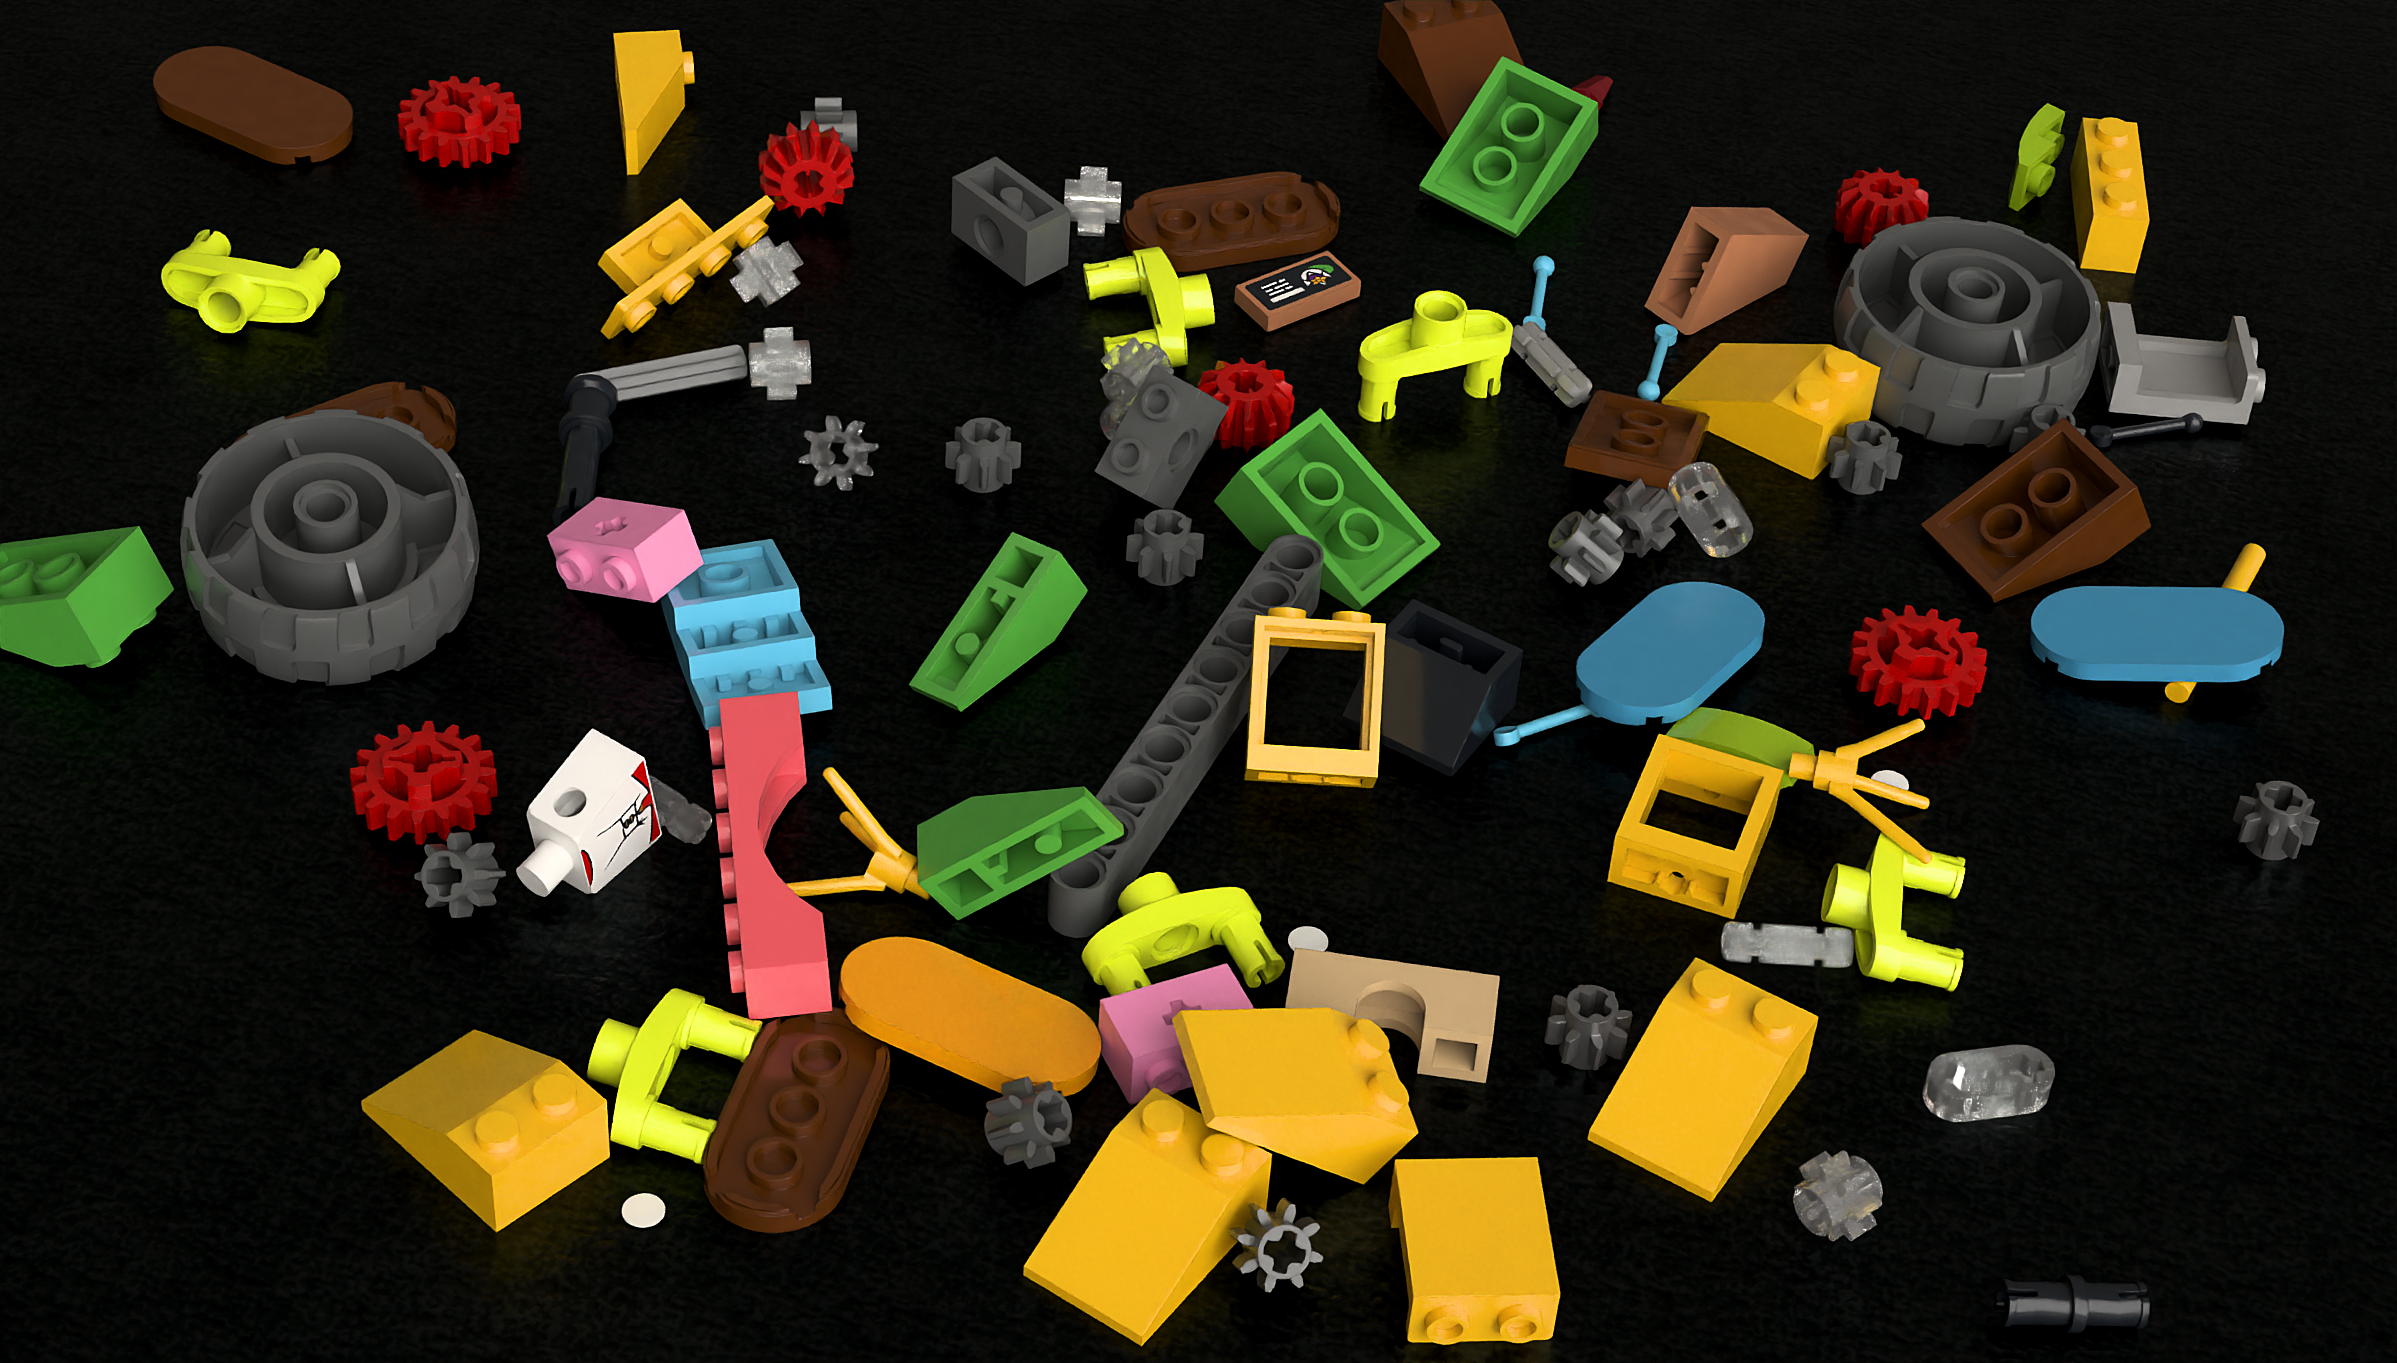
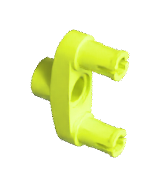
M202 230L188 248L176 252L166 263L161 272V279L167 293L176 301L198 309L200 317L209 327L221 333H235L241 330L248 321L295 323L307 320L323 302L325 288L340 273L341 266L339 259L333 252L324 249L320 254L319 248L310 249L299 266L293 269L228 257L231 253V245L227 237L218 231H214L210 236V230Z
M1160 247L1134 250L1133 256L1117 258L1116 260L1083 264L1089 300L1139 291L1141 296L1146 295L1154 323V329L1116 337H1103L1105 358L1110 375L1116 374L1119 371L1152 367L1153 364L1156 366L1160 365L1163 370L1186 366L1188 353L1185 329L1215 324L1212 293L1206 273L1178 278L1169 259Z
M1435 290L1421 294L1415 301L1413 318L1374 332L1361 343L1358 360V371L1362 376L1361 396L1358 403L1359 415L1368 421L1379 422L1381 421L1383 407L1384 418L1386 420L1391 419L1395 415L1396 390L1398 381L1402 377L1444 370L1467 364V371L1463 387L1469 395L1475 398H1486L1487 390L1491 396L1497 395L1501 388L1500 378L1504 357L1510 352L1512 324L1502 315L1489 310H1467L1465 301L1460 296L1448 291Z
M1881 832L1865 870L1839 863L1833 866L1824 891L1821 919L1824 922L1852 928L1857 961L1863 975L1889 982H1894L1896 978L1917 981L1953 992L1958 985L1962 972L1963 960L1961 959L1963 957V950L1958 948L1951 949L1907 937L1906 931L1901 929L1903 886L1918 888L1955 899L1960 892L1964 879L1965 858L1929 851L1932 854V860L1928 864H1923Z
M1163 872L1144 875L1124 889L1118 899V908L1123 917L1097 932L1087 943L1081 955L1082 962L1094 982L1098 985H1104L1110 996L1152 985L1144 969L1175 960L1214 945L1226 947L1243 974L1244 981L1250 988L1259 987L1262 980L1257 972H1259L1265 984H1268L1277 979L1285 969L1283 958L1277 954L1260 926V912L1244 889L1221 887L1181 894L1171 877Z
M678 988L670 990L663 997L641 1028L608 1018L604 1022L594 1044L589 1060L587 1078L618 1088L610 1141L637 1150L644 1145L693 1160L694 1163L702 1165L706 1145L712 1132L715 1130L717 1121L710 1118L707 1120L676 1110L674 1107L659 1103L658 1098L681 1049L688 1050L691 1045L741 1060V1063H744L757 1034L762 1029L763 1022L741 1017L705 1004L703 996Z

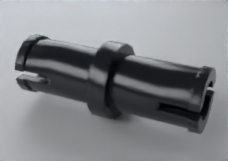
M2062 1275L2058 1282L2000 1279L1995 1288L1994 1309H2006V1313L1998 1312L1996 1315L1997 1322L2002 1327H2010L2011 1325L2059 1326L2064 1333H2081L2085 1326H2122L2142 1329L2146 1326L2149 1318L2150 1301L2149 1298H2136L2137 1295H2145L2148 1291L2146 1285L2141 1281H2132L2131 1283L2085 1282L2080 1275Z

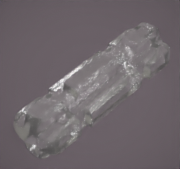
M648 774L660 827L662 828L665 825L670 834L684 843H700L705 838L706 831L712 825L710 813L694 802L691 805L688 804L686 797Z
M1730 921L1724 924L1722 930L1721 952L1723 959L1728 962L1750 963L1751 956H1758L1759 963L1814 966L1815 960H1822L1823 967L1846 968L1851 965L1853 959L1854 937L1852 931L1848 928L1824 927V933H1816L1815 926L1762 923L1761 929L1756 930L1753 929V923Z

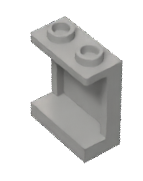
M2107 302L2101 328L2098 360L2108 412L2182 418L2186 414L2194 412L2201 415L2203 421L2247 425L2252 404L2260 403L2263 399L2266 375L2263 368L2257 367L2258 341L2257 338L2250 337L2246 318L2244 316H2232L2227 339L2223 342L2143 335L2136 333L2131 304Z

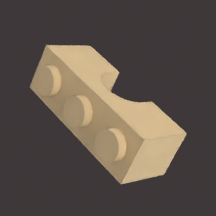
M1295 947L1285 1008L1330 1007L1357 1019H1369L1380 1028L1398 1030L1415 1042L1419 1051L1417 1074L1486 1083L1494 1034L1500 976Z

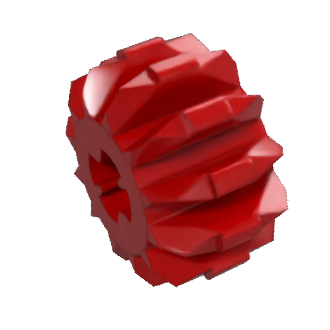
M812 119L805 130L798 131L789 121L786 128L787 136L784 137L770 133L767 141L768 150L760 151V156L758 157L759 171L762 172L759 178L762 191L765 192V195L772 196L778 211L793 205L794 213L800 219L807 208H815L820 215L824 216L826 202L843 204V198L845 197L844 189L853 187L854 172L851 166L853 158L850 147L847 146V143L840 142V136L834 127L820 133L819 126Z
M1876 167L1873 173L1856 170L1853 178L1844 179L1841 188L1838 190L1834 211V229L1844 234L1845 243H1859L1864 250L1870 244L1875 234L1899 223L1906 225L1924 221L1928 217L1929 193L1919 188V181L1917 179L1902 178L1899 170L1893 173H1886L1880 167Z
M1240 357L1237 364L1218 361L1215 370L1202 372L1197 388L1229 406L1211 439L1220 440L1223 450L1233 445L1242 447L1246 453L1254 445L1267 449L1272 445L1274 439L1277 440L1286 435L1291 423V414L1294 411L1295 397L1292 394L1293 386L1285 382L1284 371L1278 369L1267 370L1265 360L1256 364H1249Z

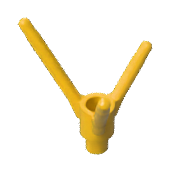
M1918 718L1855 744L1837 747L1836 753L1820 750L1819 756L1793 751L1788 777L1813 781V788L1829 791V794L1847 803L1921 863L1928 864L1931 862L1932 854L1853 790L1854 788L1920 809L1928 808L1930 803L1927 797L1857 775L1860 757L1924 730L1925 724L1922 719Z
M833 767L826 768L823 772L824 778L850 811L841 813L839 817L841 823L865 844L874 855L865 875L787 883L786 885L798 897L859 890L883 892L886 887H889L900 894L907 889L928 901L931 895L918 884V857L903 850L885 832L855 792Z

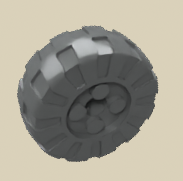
M1951 216L1927 217L1924 221L1906 225L1899 223L1875 234L1870 244L1864 250L1859 248L1855 252L1837 293L1831 325V345L1841 350L1849 351L1858 358L1881 368L1871 414L1896 429L1901 426L1921 434L1924 440L1956 447H1961L1964 443L1984 444L1987 448L2009 446L2014 428L2019 427L2021 418L2031 416L2035 407L2042 404H2054L2073 413L2094 371L2101 338V305L2091 281L2080 274L2073 260L2051 244H2044L2025 235L2024 231L1992 221H1987L1986 223L1963 220L1960 217Z
M327 409L315 410L314 414L288 419L282 416L247 430L246 436L226 450L221 447L197 474L196 490L192 498H185L182 511L180 534L182 569L190 599L195 610L200 611L206 632L229 656L233 657L236 654L256 666L257 672L290 683H296L297 679L325 682L326 686H337L367 682L371 680L372 675L391 669L400 671L431 653L436 648L437 641L445 633H451L458 626L473 597L475 575L477 574L479 562V536L476 516L464 477L456 463L443 448L436 449L425 440L421 431L387 416L380 419L359 415L356 410Z

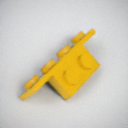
M765 195L716 232H713L679 198L606 250L598 265L627 296L616 304L601 332L608 340L625 328L631 333L636 332L650 320L657 310L655 306L663 300L672 305L682 298L695 282L693 278L700 273H703L706 277L714 275L730 259L732 255L730 251L737 246H740L743 250L752 247L768 230L769 226L764 220L775 203Z

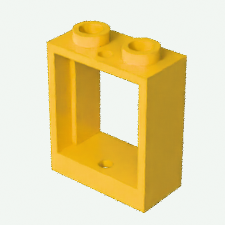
M1291 607L1268 609V616L1256 615L1252 635L1244 780L1373 788L1378 778L1386 624L1371 623V615L1354 611L1335 612L1332 614V620L1307 619V612L1305 610ZM1269 645L1364 651L1359 750L1264 744Z
M1659 734L1615 835L1607 881L1734 919L1774 818L1784 770ZM1659 789L1747 815L1748 818L1735 851L1646 825V820ZM1672 872H1679L1684 877H1677Z

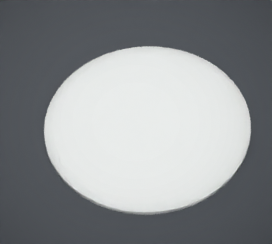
M1883 770L1876 772L1871 777L1873 780L1904 790L1909 789L1907 779L1895 771Z
M1303 926L1296 928L1290 933L1288 943L1293 951H1295V947L1325 951L1328 946V938L1318 928Z
M647 1193L630 1197L622 1207L624 1220L628 1224L639 1228L656 1225L665 1215L663 1201L659 1197Z

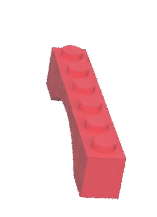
M798 691L719 699L721 726L709 727L712 766L725 765L724 769L712 770L716 809L729 808V812L716 814L720 854L733 852V857L720 858L724 899L737 898V903L724 904L728 946L741 944V950L728 952L732 993L746 992L748 1016L751 1020L832 1011L823 914L799 898L777 875L764 853L774 823L787 803L807 783Z

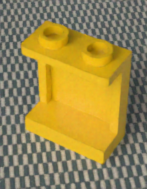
M1538 1158L1395 1160L1388 1207L1391 1228H1399L1409 1298L1406 1322L1407 1340L1412 1343L1434 1342L1449 1345L1468 1341L1525 1343L1532 1340L1550 1339L1553 1336L1560 1288Z

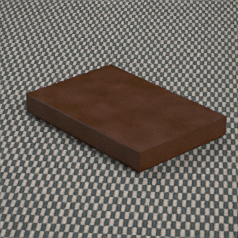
M1604 390L1595 391L1568 445L1564 466L1631 482L1641 478L1645 485L1683 493L1706 437L1710 416L1702 412Z

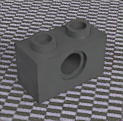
M993 157L952 178L951 232L1025 287L1068 266L1070 209L998 157Z
M1153 364L1097 465L1095 472L1162 509L1173 510L1229 406Z

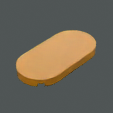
M886 937L872 940L854 949L844 960L838 984L839 1001L842 998L846 1004L845 1014L855 1026L881 1041L1001 1094L1002 1084L1028 1076L1033 1086L1047 1081L1052 1082L1053 1090L1061 1091L1060 1094L1066 1097L1084 1089L1095 1076L1101 1052V1037L1098 1028L1084 1011L1058 996L939 944L918 938Z

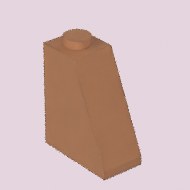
M1691 207L1645 307L1684 335H1692L1785 285L1809 235L1770 208Z

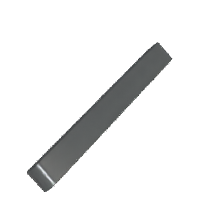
M1293 534L1276 538L1269 545L1102 786L1096 798L1123 824L1124 835L1049 873L1047 917L1048 923L1055 931L1064 936L1081 938L1096 934L1105 926L1118 906V899L1121 893L1129 884L1135 881L1248 712L1252 635L1255 616H1268V609L1291 607L1305 610L1307 612L1306 618L1310 619L1316 610L1320 597L1324 559L1323 549L1317 541L1307 536ZM1269 645L1267 682L1290 647Z

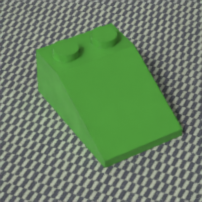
M1502 56L1420 183L1419 189L1517 238L1572 176L1598 135V102Z
M1321 408L1240 468L1214 500L1249 542L1263 553L1276 538L1284 535L1298 534L1317 541L1324 553L1320 589L1357 612L1441 545Z
M140 526L1 543L0 648L53 667L85 664L88 668H95L113 660L121 652L120 644L134 630L152 621L157 615L156 608L174 590Z

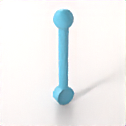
M1546 255L1539 256L1533 263V271L1537 276L1530 316L1525 317L1523 320V325L1528 321H1532L1544 332L1546 323L1541 318L1547 278L1552 275L1555 269L1554 261Z
M1660 324L1655 328L1654 341L1657 343L1647 378L1637 388L1640 399L1655 401L1659 397L1660 389L1657 382L1668 346L1674 345L1677 340L1678 330L1672 325Z
M1581 704L1518 726L1497 728L1493 731L1494 742L1496 746H1508L1519 742L1522 737L1588 715L1596 718L1601 716L1592 712L1585 704Z

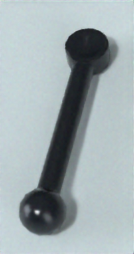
M2193 412L2178 419L2113 429L2105 425H2095L2090 428L2088 440L2095 447L2101 448L2110 446L2112 440L2181 429L2187 433H2196L2203 426V418L2201 415Z

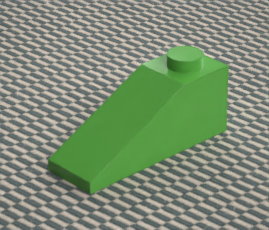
M1012 532L921 665L909 686L915 692L962 712L1055 641L1088 589L1059 551Z
M1084 786L970 797L917 825L918 884L952 916L960 920L1124 835L1123 824Z

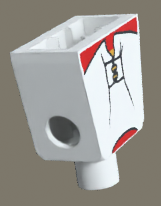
M592 728L529 805L526 816L535 850L517 867L516 872L528 889L542 897H546L562 880L586 894L597 893L656 842L662 835L645 758Z

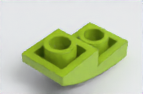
M2048 103L2031 119L2020 141L2008 194V205L2016 211H2019L2035 196H2043L2051 186L2055 176V167L2051 166V164L2060 154L2065 138L2060 132L2065 111Z
M1697 707L1686 717L1677 720L1665 735L1784 770L1780 789L1787 786L1792 787L1797 781V778L1788 777L1793 751L1815 755L1813 744L1779 726L1755 717L1714 708Z

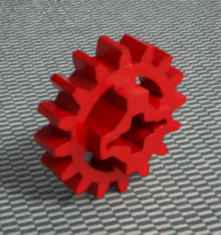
M451 76L449 81L441 83L430 80L428 81V91L413 88L410 91L411 100H401L400 102L401 113L398 114L400 139H404L407 152L418 150L419 160L422 162L436 157L439 159L440 167L444 168L452 160L460 161L463 168H469L472 162L479 160L489 164L492 163L491 153L507 155L510 153L509 143H518L520 140V104H515L512 92L501 93L500 84L497 82L485 87L480 85V77L475 76L468 83H460L457 76Z
M1905 605L1903 615L1896 616L1891 610L1884 608L1881 609L1879 621L1866 617L1863 619L1861 631L1854 632L1849 652L1850 663L1848 673L1859 676L1856 686L1859 692L1873 690L1876 692L1873 704L1878 707L1888 702L1897 705L1896 711L1899 716H1904L1909 708L1918 709L1919 714L1924 720H1930L1932 709L1938 708L1942 713L1950 717L1954 716L1957 703L1969 708L1973 704L1975 693H1981L1987 667L1984 666L1987 651L1986 649L1976 648L1978 640L1976 632L1961 634L1958 632L1961 620L1957 618L1947 622L1938 619V610L1931 608L1926 616H1918L1911 605Z
M425 721L422 730L413 733L405 724L398 725L397 738L391 740L387 736L377 734L374 736L375 751L360 749L357 752L358 767L350 768L351 788L356 814H366L367 828L371 831L387 825L388 837L391 841L398 840L405 832L413 833L416 845H423L427 838V833L437 832L438 836L446 842L449 833H451V828L458 825L468 831L475 829L474 814L489 815L492 812L491 797L498 796L497 772L494 767V754L492 750H482L481 737L477 734L461 740L459 726L455 724L448 727L444 733L435 732L433 721Z

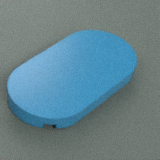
M1680 582L1661 587L1650 593L1581 653L1577 660L1575 677L1576 689L1578 687L1581 690L1580 699L1595 714L1620 724L1646 725V717L1655 718L1662 716V724L1680 720L1693 712L1759 651L1763 641L1765 625L1763 611L1749 596L1720 584Z
M2080 586L2053 593L2037 605L2031 618L2030 644L2035 655L2044 663L2047 657L2050 661L2058 664L2057 671L2077 679L2094 681L2238 682L2259 675L2262 666L2269 662L2272 666L2280 658L2284 625L2280 615L2267 602L2252 594L2235 589L2216 587Z

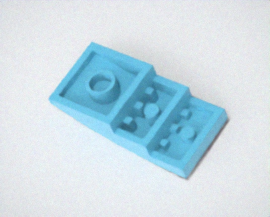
M773 539L699 550L704 564L662 596L660 602L678 661L705 730H709V727L721 726L719 699L798 691L800 715L833 709L831 686L816 659L815 636L801 612L799 587Z

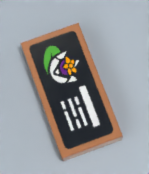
M1325 251L1236 285L1234 302L1266 332H1270L1359 297L1361 280L1329 251Z

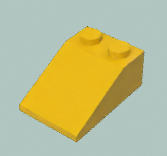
M1720 343L1662 399L1661 403L1706 413L1707 416H1710L1707 431L1813 480L1830 463L1826 460L1830 437H1843L1845 425H1851L1857 421H1869L1881 368L1858 358L1849 351L1841 350L1830 344Z
M1695 958L1663 999L1591 1126L1587 1140L1712 1202L1805 1074L1819 1017L1701 959Z
M1330 1007L1180 1010L1172 1018L1207 1127L1363 1185L1419 1133L1408 1105V1092L1398 1078L1388 1051L1390 1048L1389 1040L1382 1029L1369 1019H1357Z
M476 1029L361 1101L362 1110L496 1233L610 1157L607 1100L561 1060Z
M1154 1087L1111 1131L1025 1263L1023 1275L1140 1346H1143L1238 1242L1229 1232L1231 1228H1244L1248 1220L1252 1218L1249 1204L1254 1202L1266 1211L1272 1154L1253 1143L1207 1127L1201 1113Z

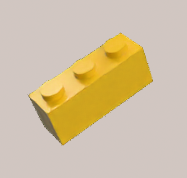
M2083 117L2070 166L2080 268L2136 274L2150 221L2137 123L2125 122L2112 117L2103 119Z

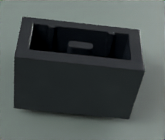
M1412 599L1385 628L1380 744L1452 777L1515 706L1523 650ZM1363 672L1344 710L1341 725L1357 733H1360Z

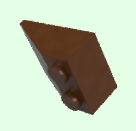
M1398 0L1383 3L1378 58L1446 143L1502 56L1524 66L1504 15L1492 0Z
M2063 417L1923 522L1921 527L1995 603L2104 563L2148 530L2151 524L2138 487Z

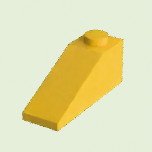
M679 30L613 33L615 81L627 175H638L684 109V85L694 84L692 51L682 52Z

